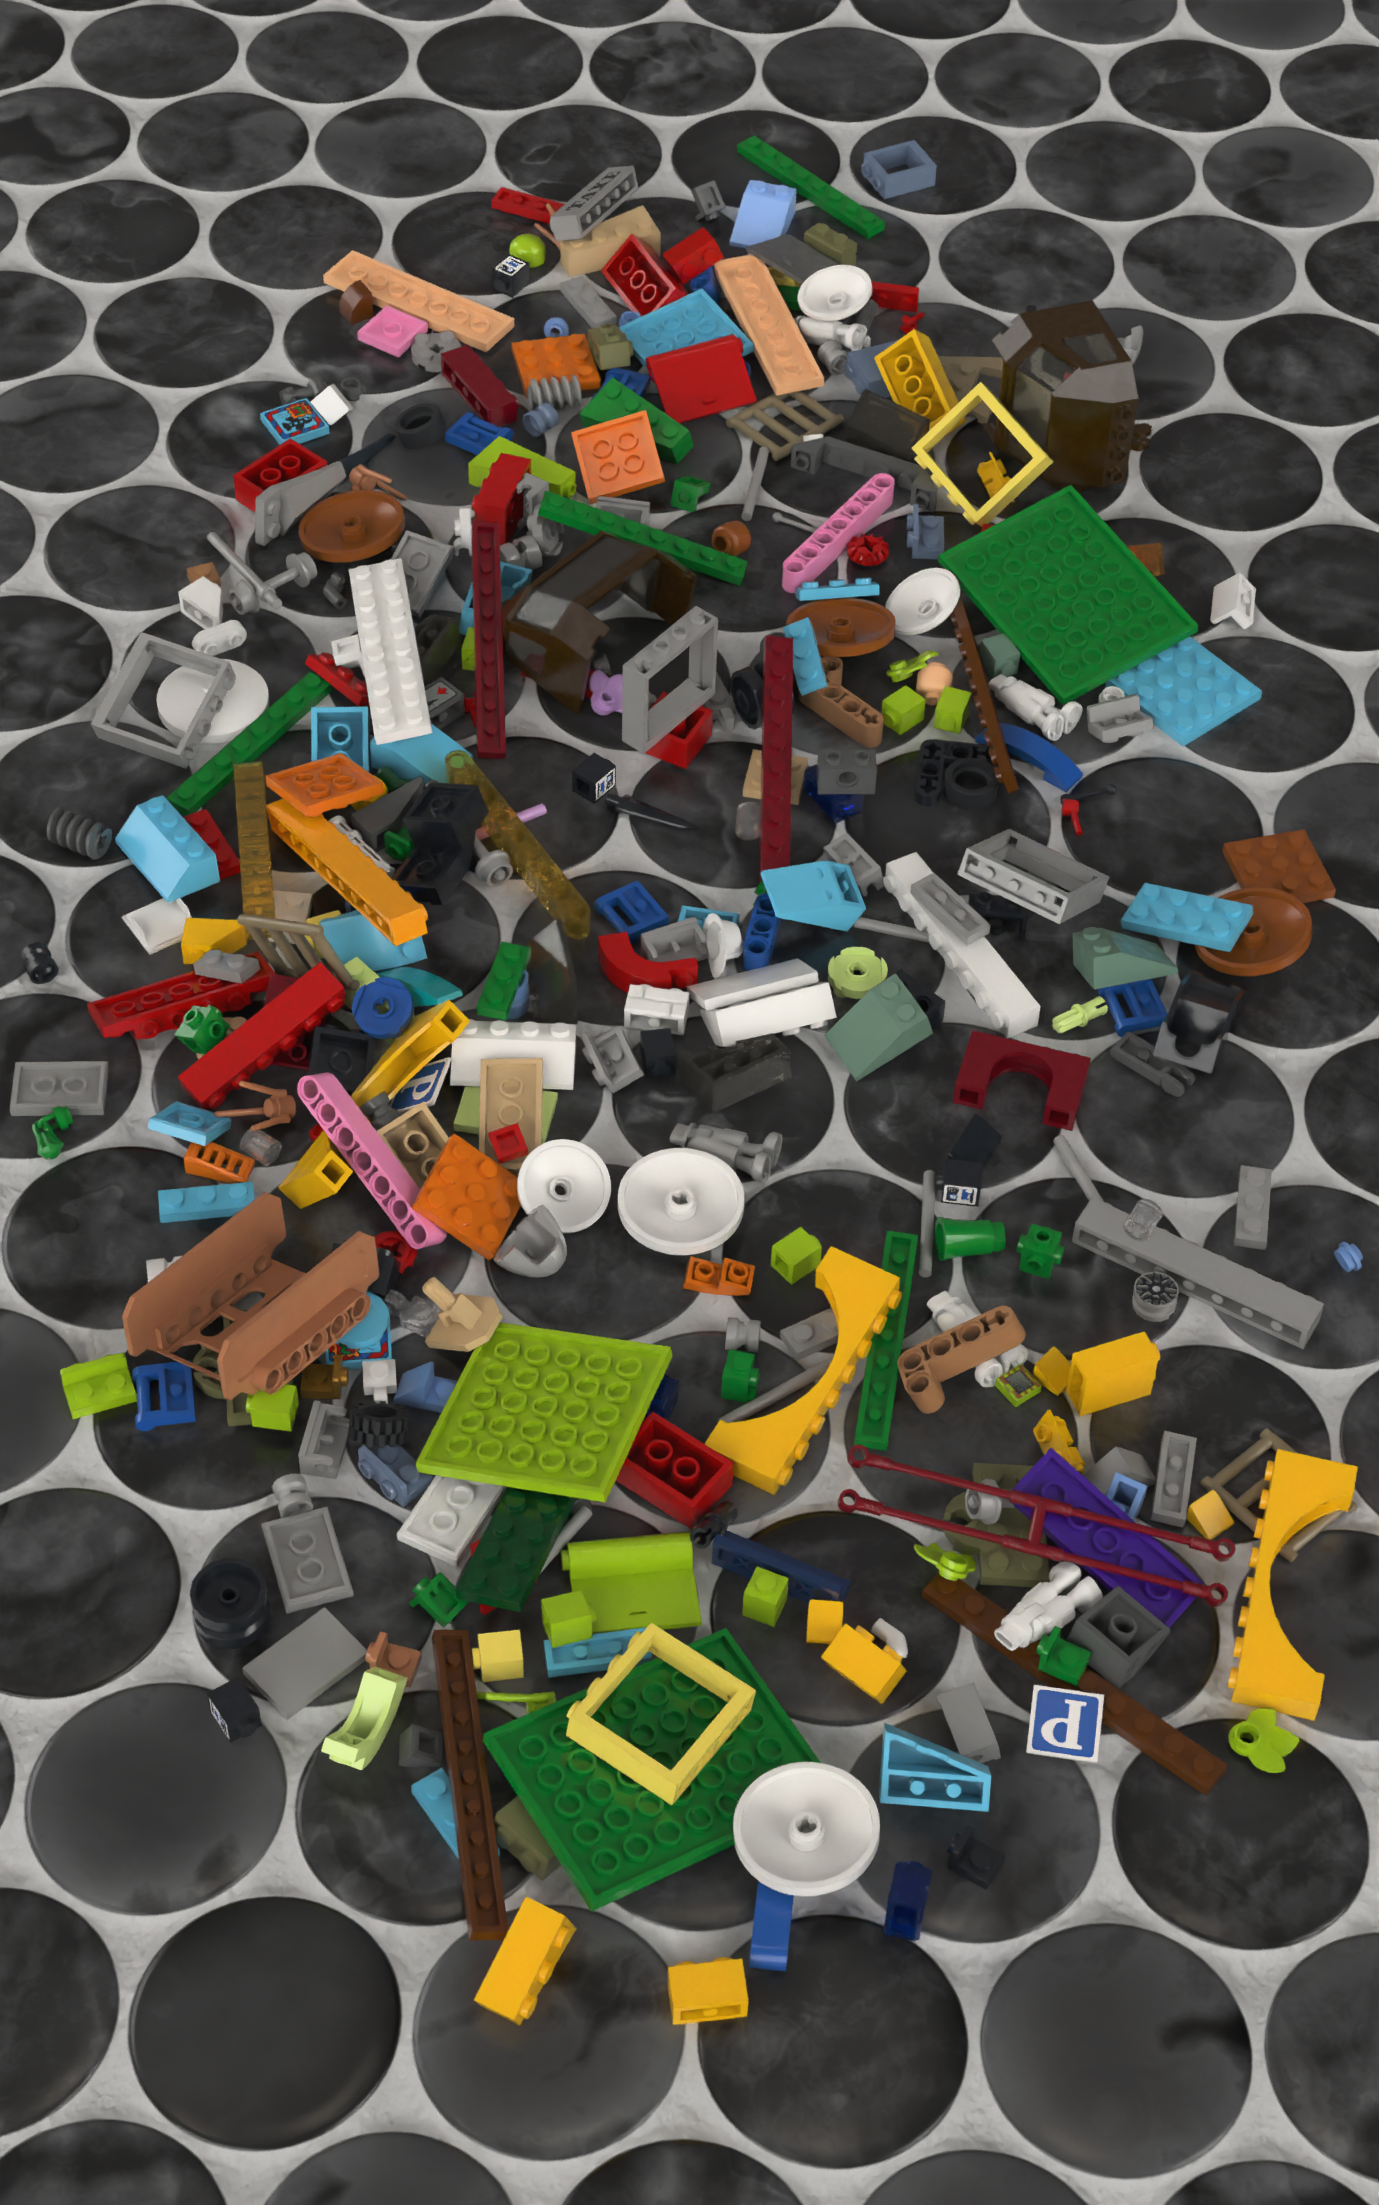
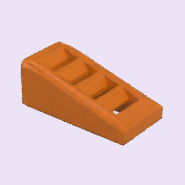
M191 1142L184 1156V1166L187 1174L230 1184L243 1183L248 1181L255 1166V1159L213 1142L206 1146ZM224 1162L228 1163L225 1169L222 1168ZM236 1165L241 1166L238 1174L233 1172Z

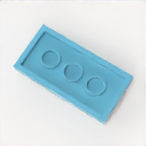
M1144 883L1122 917L1121 926L1125 930L1230 952L1253 916V905Z

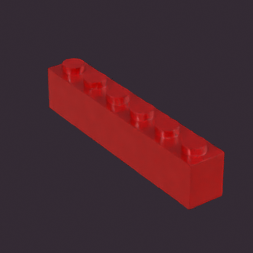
M319 962L178 1076L181 1087L201 1109H216L225 1101L226 1095L234 1089L239 1090L242 1088L239 1085L240 1081L248 1082L250 1076L257 1070L266 1069L273 1062V1057L282 1050L287 1051L296 1044L297 1038L305 1031L311 1032L314 1030L315 1026L320 1024L321 1019L326 1014L339 1010L346 999L344 987Z

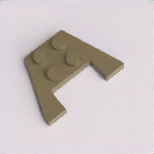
M938 356L958 402L976 386L981 374L1001 378L1002 357ZM981 401L966 416L971 414L978 418L979 423L984 424L988 423L992 410L984 401Z

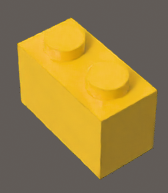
M845 1623L821 1658L828 1666L882 1705L907 1671L900 1663L903 1657L887 1645L880 1649L872 1643L875 1637L863 1627L858 1625L854 1630Z
M719 1957L712 1962L696 1964L692 1961H683L675 1966L668 1967L667 1985L673 2025L747 2017L748 1994L742 1959Z

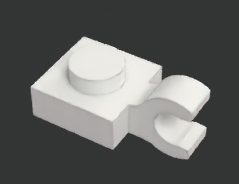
M470 508L459 509L460 520H454L455 536L460 537L453 543L455 548L454 555L459 556V550L467 548L469 556H472Z
M395 1359L362 1361L364 1395H374L375 1403L386 1401V1404H388L387 1394L396 1393Z

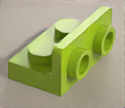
M123 1352L105 1355L102 1358L85 1363H76L60 1370L62 1385L72 1419L137 1402L136 1392L128 1370L125 1353Z

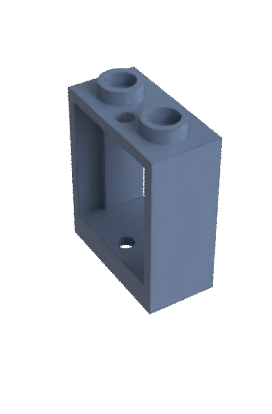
M912 140L864 153L861 170L863 176L869 180L874 189L884 199L935 186L937 165L918 143ZM904 164H906L910 168L892 174H888L885 171L886 169L901 166Z

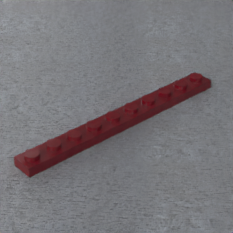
M472 522L471 552L477 758L505 759L506 731L499 523Z
M769 635L765 636L763 651L759 883L762 881L760 873L763 870L790 866L793 638Z

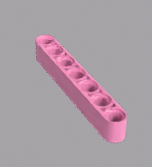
M886 473L874 475L784 561L782 587L785 591L795 593V587H802V582L814 581L847 549V543L851 542L852 537H859L892 505L895 481L891 475Z
M329 1072L302 1077L297 1086L300 1099L407 1243L415 1249L442 1243L446 1238L447 1232L411 1208L420 1189L338 1079Z

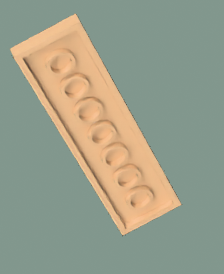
M353 250L323 275L325 284L343 292L352 283L361 280L372 292V303L381 308L390 306L427 322L428 328L439 333L451 331L458 341L484 352L490 350L515 327L514 318Z
M752 254L724 259L715 263L713 266L716 278L745 335L753 343L754 353L775 395L824 386L825 378L765 263Z

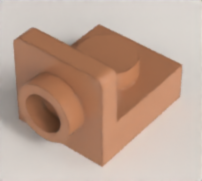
M380 1631L376 1643L371 1642L369 1644L366 1662L370 1664V1669L377 1666L407 1677L405 1687L411 1688L422 1659L421 1651L388 1643L387 1633Z

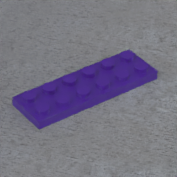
M1052 1448L1044 1454L1013 1488L1025 1493L1069 1503L1075 1508L1136 1523ZM1011 1503L1031 1521L1033 1508ZM1046 1512L1043 1533L1060 1548H1063L1065 1552L1181 1582L1187 1580L1204 1584L1150 1535L1071 1515L1066 1517ZM1080 1565L1109 1592L1117 1586L1122 1588L1168 1628L1171 1627L1196 1598L1192 1595L1183 1594L1178 1589Z

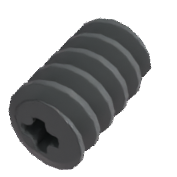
M57 807L48 820L47 837L51 843L59 844L61 847L69 848L71 851L79 852L85 856L88 855L91 859L97 860L106 854L111 843L112 830L110 828L104 830V825L100 822L94 824L93 819L87 818L85 820L83 815L75 816L73 811L65 812L64 808Z

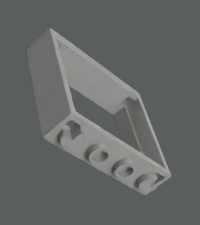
M695 606L623 665V742L644 754L715 695L718 637L717 617ZM689 647V678L648 711L649 679Z
M141 632L90 725L99 739L187 769L190 761L195 759L198 753V746L202 738L209 733L215 714L220 712L226 693L233 688L236 675L229 661ZM154 656L215 677L177 749L115 728Z
M1007 829L968 847L957 874L1058 924L1100 903L1109 880V876L1011 829ZM1011 836L1018 839L1017 844H1009ZM1002 860H1006V861H1008V862H1010V863H1012V864H1014V865H1016V866H1018V867H1021V868H1023V869H1025V870H1027V871H1029V872H1031V873H1033V874H1035V875H1037V876H1039V877H1041V878H1043V879H1045V880H1047V881H1050V882H1052V883H1054V884H1056V885H1058V886H1060V887H1062V888H1064V889H1066V890H1068V891H1070V892H1069V893H1068V892H1065V891H1063V890H1061V889H1059V888H1057V887H1055V886H1053V885H1051V884H1049V883H1047V882H1045V881H1043V880H1041V879H1039V878H1036V877H1034V876H1032V875H1030V874H1028V873H1026V872H1024V871H1022V870H1020V869H1018V868H1016V867H1014V866H1012V865H1010V864H1008V863L1003 862ZM1058 897L1064 900L1062 905L1056 903Z

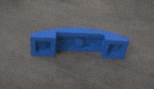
M1000 723L1008 752L1044 771L1043 780L1067 792L1082 778L1083 773L1074 762L1050 742L1023 728ZM988 729L983 730L975 737L976 743L987 745L983 732Z

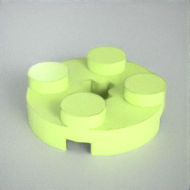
M845 948L841 950V955L836 956L835 959L833 956L829 961L828 981L833 987L834 994L840 998L861 999L870 989L887 979L888 968L885 960L882 957L880 960L874 956V951L868 948ZM854 970H860V973L863 975H854Z

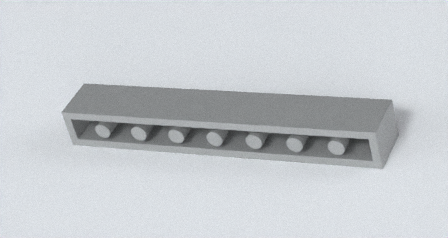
M1092 1197L1075 1222L1073 1243L1140 1274L1147 1272L1165 1273L1178 1284L1179 1292L1301 1349H1304L1319 1324L1324 1303L1317 1301L1309 1295L1293 1290L1281 1282L1269 1279L1253 1269L1245 1268L1232 1262L1222 1255L1208 1251L1194 1242L1184 1240L1165 1229L1147 1223L1137 1216L1123 1212L1109 1203ZM1155 1276L1154 1280L1159 1281V1276Z

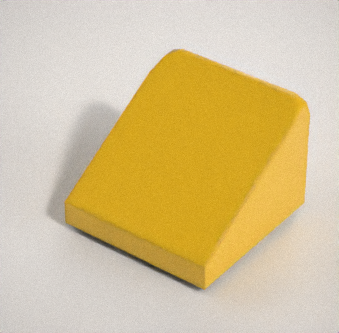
M1053 1346L1035 1364L1033 1377L1046 1389L1059 1396L1067 1387L1071 1364Z
M1214 1489L1189 1506L1186 1519L1208 1540H1212L1234 1525L1231 1515Z
M809 1600L806 1642L831 1644L842 1629L843 1602Z

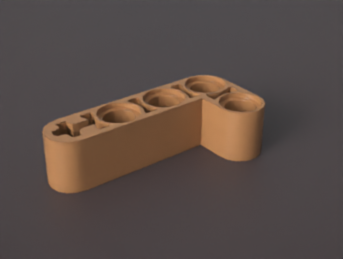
M821 657L828 686L803 696L798 689L799 701L860 745L868 748L879 746L883 735V715L841 686L843 662L839 657Z
M999 1306L907 1349L898 1359V1368L907 1393L920 1412L930 1414L937 1411L945 1401L941 1382L1019 1346L1025 1339V1329L1010 1307Z

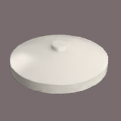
M223 659L229 661L236 675L235 684L226 693L220 712L215 714L209 733L202 738L200 743L215 744L232 741L269 708L268 687L256 670L246 664ZM182 666L165 678L157 693V708L160 720L170 732L180 738L184 737L215 679L214 676Z
M690 1148L664 1149L641 1158L627 1170L618 1190V1212L621 1222L628 1233L644 1246L671 1255L698 1254L721 1245L737 1230L744 1212V1190L734 1170L718 1157Z
M818 1762L790 1763L764 1773L744 1791L734 1813V1843L742 1864L754 1878L767 1887L795 1896L824 1895L851 1884L869 1867L879 1845V1813L876 1803L867 1788L848 1772L835 1766Z

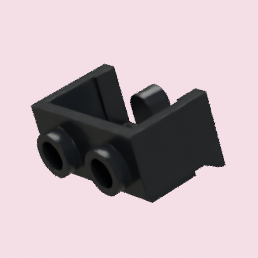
M988 892L969 894L968 905L983 919L990 920V933L997 936L1001 934L1002 921L1019 922V939H1025L1028 921L1027 908L1000 895H991Z

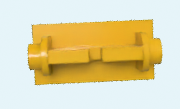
M989 452L991 460L981 462L978 465L977 472L991 499L1010 481L1009 476L1003 477L1007 472L1001 459L995 461L992 453Z
M1047 1410L1033 1429L1043 1454L1052 1448L1080 1474H1083L1085 1472V1462L1076 1447H1068L1074 1441L1066 1427L1065 1420L1060 1419L1059 1416H1053L1051 1410Z

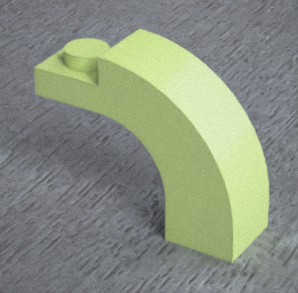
M377 1666L364 1671L357 1698L347 1720L338 1731L325 1737L321 1751L330 1754L329 1759L337 1763L363 1770L378 1752L392 1725L408 1678Z

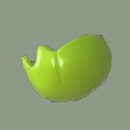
M521 234L511 241L509 254L529 262V267L533 268L545 262L546 246L539 236Z

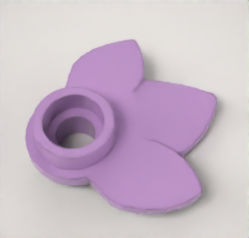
M601 670L595 671L588 684L593 693L591 696L592 709L597 714L603 716L609 715L614 711L622 713L623 675L617 674L609 678Z

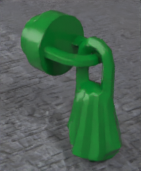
M59 1105L52 1108L53 1113L42 1117L32 1125V1130L37 1140V1154L46 1160L57 1158L61 1153V1148L64 1146V1143L52 1130L60 1128L61 1131L69 1128L68 1125L74 1123L67 1106L61 1108ZM55 1118L56 1123L49 1125L47 1121Z

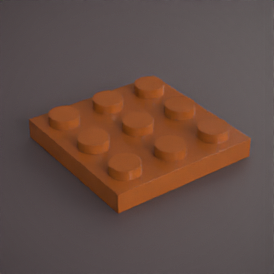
M1305 829L1228 842L1223 845L1222 852L1241 889L1253 887L1277 889L1295 896L1302 903L1334 898L1336 889Z

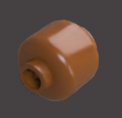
M734 520L718 526L712 534L713 548L732 556L741 555L751 545L750 532L740 521Z

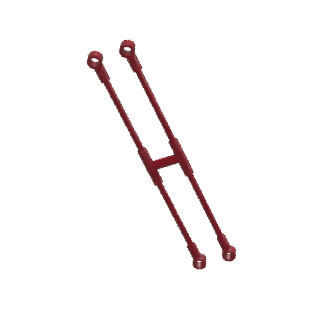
M863 1445L853 1446L848 1453L847 1461L853 1468L859 1469L869 1466L885 1471L895 1470L1009 1499L1010 1503L1033 1508L1027 1539L1007 1534L1001 1536L884 1506L882 1502L859 1497L858 1493L852 1489H846L841 1492L837 1501L839 1509L845 1513L858 1510L878 1516L884 1514L1001 1544V1547L1058 1562L1064 1560L1181 1590L1183 1594L1203 1598L1213 1607L1221 1606L1228 1597L1227 1588L1220 1583L1208 1586L1187 1580L1181 1582L1064 1552L1063 1548L1041 1543L1046 1512L1066 1517L1071 1515L1189 1545L1190 1549L1213 1554L1214 1558L1220 1562L1228 1561L1235 1553V1545L1230 1539L1222 1538L1214 1541L1194 1535L1188 1537L1075 1508L1069 1503L1015 1489L1008 1491L893 1461V1458L870 1453ZM853 1453L862 1454L864 1460H855ZM844 1497H850V1498H852L853 1501H854V1504H853V1505H847V1504H845L844 1501H843V1498H844ZM1219 1546H1225L1229 1554L1221 1553ZM1211 1591H1218L1221 1595V1599H1215L1212 1596Z

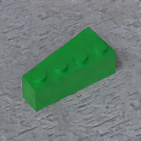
M613 377L579 413L583 427L587 428L646 410L659 458L678 464L694 447L687 428Z

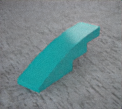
M396 967L376 972L379 977H389L403 983L413 998L414 1007L439 1005L447 1000L463 996L461 989L445 979L424 970L412 967Z

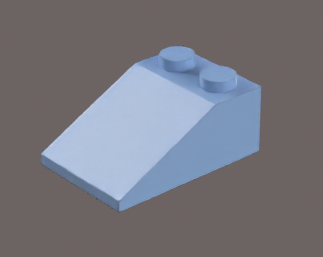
M750 180L742 197L730 239V246L747 249V246L785 235L795 214L796 189L785 185H774L759 180Z

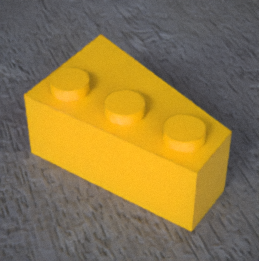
M525 1897L474 2001L480 2006L520 2025L524 2018L528 2019L533 2013L537 2004V1995L551 1977L557 1961L577 1928L565 1915Z

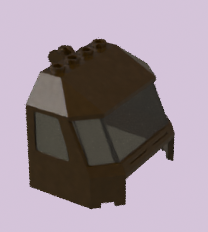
M1093 300L1018 314L1011 321L1013 325L1004 334L999 333L992 340L1003 358L999 400L1053 461L1039 477L1057 491L1072 485L1078 493L1126 482L1130 450L1139 452L1148 449L1150 439L1147 436H1150L1152 432V426L1148 423L1135 424L1138 393L1132 361ZM998 417L996 428L990 422L983 424L995 446L1014 460L1026 466L1033 459L1030 453Z
M601 530L567 557L562 558L547 572L542 573L531 584L523 587L511 600L508 599L502 604L503 657L578 715L582 711L591 660L597 652L593 647L601 636L606 638L610 632V627L590 613L588 609L611 591L615 590L618 592L620 590L646 611L656 613L672 626L690 611L697 575L667 553L620 539L616 535Z

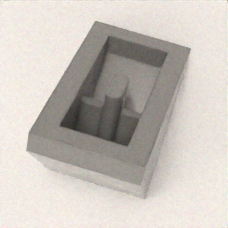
M1117 1446L1083 1474L1105 1496L1116 1472L1141 1482L1148 1487L1155 1485L1156 1481L1154 1474L1141 1454Z

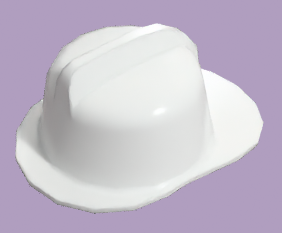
M711 913L707 916L703 925V932L707 939V942L703 943L708 952L712 976L718 978L724 970L726 961L738 958L743 953L744 942L736 923L722 920L717 914Z

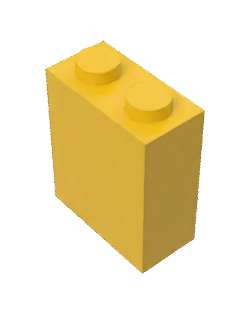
M1145 1331L1073 1353L1066 1393L1079 1417L1151 1395L1153 1382L1156 1379L1157 1363L1160 1360L1159 1349L1154 1342H1150Z

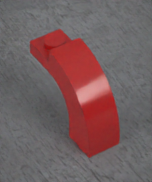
M627 932L598 936V958L601 968L609 981L626 993L629 991L630 984H648L654 988L684 989L687 988L686 986L698 984L696 957L668 962H653L640 957L633 950Z

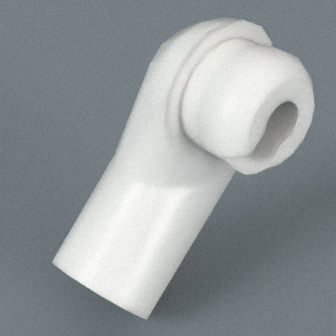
M882 1618L878 1619L873 1625L871 1632L886 1642L887 1646L903 1658H906L908 1649L905 1636Z

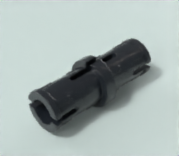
M722 1501L714 1511H709L701 1518V1524L694 1528L690 1534L691 1542L699 1536L700 1539L694 1545L701 1549L708 1547L716 1535H723L727 1531L728 1524L735 1520L738 1515L737 1507L729 1512L728 1510L734 1504L730 1501Z

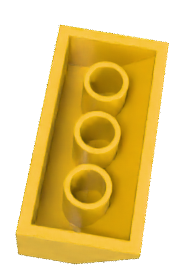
M913 329L874 357L911 442H918L959 403L930 338ZM964 417L950 432H952L957 427L967 421L966 417Z

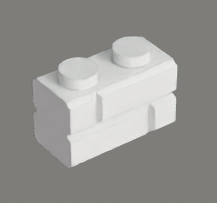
M630 984L624 1009V1027L639 1030L671 1028L672 1034L684 1036L689 1013L690 993L683 992L677 988L661 989L654 988L648 984Z

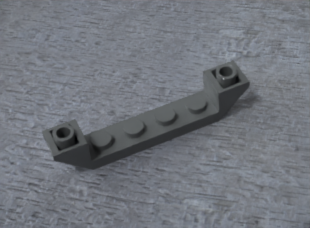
M828 436L796 443L792 446L791 468L814 475L821 464L825 463L869 478L879 473H886L894 478L895 486L911 490V506L919 504L921 509L935 512L938 489L926 469H923L918 464Z

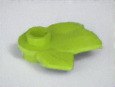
M928 650L907 661L900 660L890 664L891 669L886 672L887 676L891 677L892 682L907 679L913 675V671L927 667L925 663L927 659L939 656L936 651Z
M934 1542L927 1548L918 1544L914 1545L916 1553L924 1560L934 1564L939 1569V1574L948 1580L957 1581L958 1578L964 1579L967 1577L968 1572H974L977 1568L976 1562L971 1555L943 1551Z
M1260 1708L1250 1712L1246 1721L1232 1727L1228 1737L1229 1744L1236 1753L1248 1756L1256 1768L1269 1773L1285 1771L1286 1766L1282 1757L1290 1754L1297 1747L1300 1740L1289 1731L1275 1726L1277 1714L1276 1710L1271 1708ZM1241 1738H1247L1251 1743H1246Z

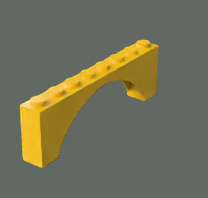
M450 1000L413 1017L409 1026L403 1030L402 1035L395 1039L350 1097L360 1107L385 1091L390 1101L417 1072L457 1039L470 1020ZM365 1116V1117L368 1119V1121L371 1123V1120H370L371 1118H370L369 1116H368V1117ZM323 1130L278 1188L299 1209H302L336 1194L353 1170Z
M832 1246L829 1248L816 1269L815 1287L823 1290L836 1319L838 1344L834 1357L819 1382L806 1395L793 1404L769 1415L747 1421L726 1423L719 1420L705 1445L734 1463L733 1476L772 1495L776 1494L781 1485L784 1487L787 1485L793 1473L792 1466L797 1459L801 1461L804 1458L809 1447L808 1441L812 1434L817 1435L820 1432L825 1421L824 1415L828 1408L834 1409L838 1403L841 1387L844 1383L849 1384L856 1372L855 1365L859 1358L864 1359L869 1353L872 1345L871 1339L875 1333L880 1334L887 1321L886 1315L890 1308L895 1310L902 1297V1292L899 1291L900 1277Z
M1277 1449L1274 1461H1267L1264 1480L1270 1481L1269 1489H1262L1259 1509L1265 1510L1263 1519L1257 1518L1253 1537L1260 1540L1258 1548L1252 1547L1248 1567L1254 1568L1253 1577L1247 1576L1243 1596L1248 1597L1249 1602L1248 1607H1241L1238 1626L1244 1628L1243 1636H1236L1232 1657L1239 1658L1237 1668H1230L1227 1687L1233 1689L1231 1702L1256 1708L1275 1709L1278 1713L1315 1721L1320 1706L1325 1674L1315 1672L1301 1658L1282 1631L1271 1601L1270 1570L1275 1557L1283 1545L1299 1530L1322 1516L1342 1510L1348 1512L1354 1494L1358 1466Z

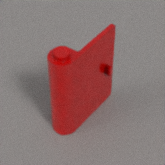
M734 334L646 357L647 371L651 381L656 384L665 414L681 424L757 402L742 357L744 349L740 337L736 338Z

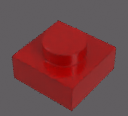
M518 1123L488 1133L499 1164L529 1155Z

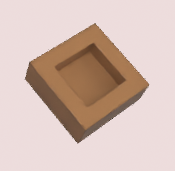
M213 562L186 568L190 583L204 576L212 583H216L221 587V580Z

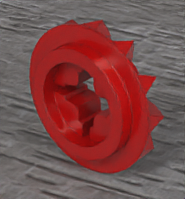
M861 533L860 537H852L851 542L847 543V555L853 562L860 565H878L888 558V543L883 542L882 537L875 538L873 533L870 536H865Z
M386 1231L375 1236L377 1248L392 1252L397 1251L398 1257H393L401 1262L399 1269L401 1274H403L405 1268L413 1267L414 1260L417 1258V1249L411 1247L399 1231Z

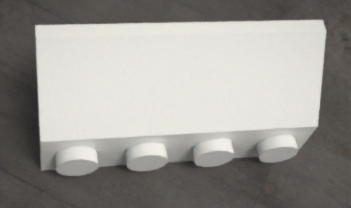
M821 981L709 1011L704 1008L700 1009L701 1016L715 1045L725 1047L726 1051L744 1047V1041L754 1039V1043L769 1041L772 1039L771 1034L782 1032L783 1036L800 1032L799 1027L810 1025L811 1029L828 1025L829 1019L837 1018L829 982Z
M469 1019L468 1025L452 1043L450 1085L480 1086L481 1059L542 1058L543 1089L573 1090L576 1062V1024L561 1022L548 1024L532 1021L521 1023L505 1022L502 1020L475 1021Z

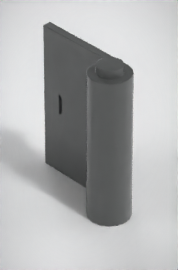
M790 234L747 246L746 249L748 253L801 285L817 271L830 266L841 265Z

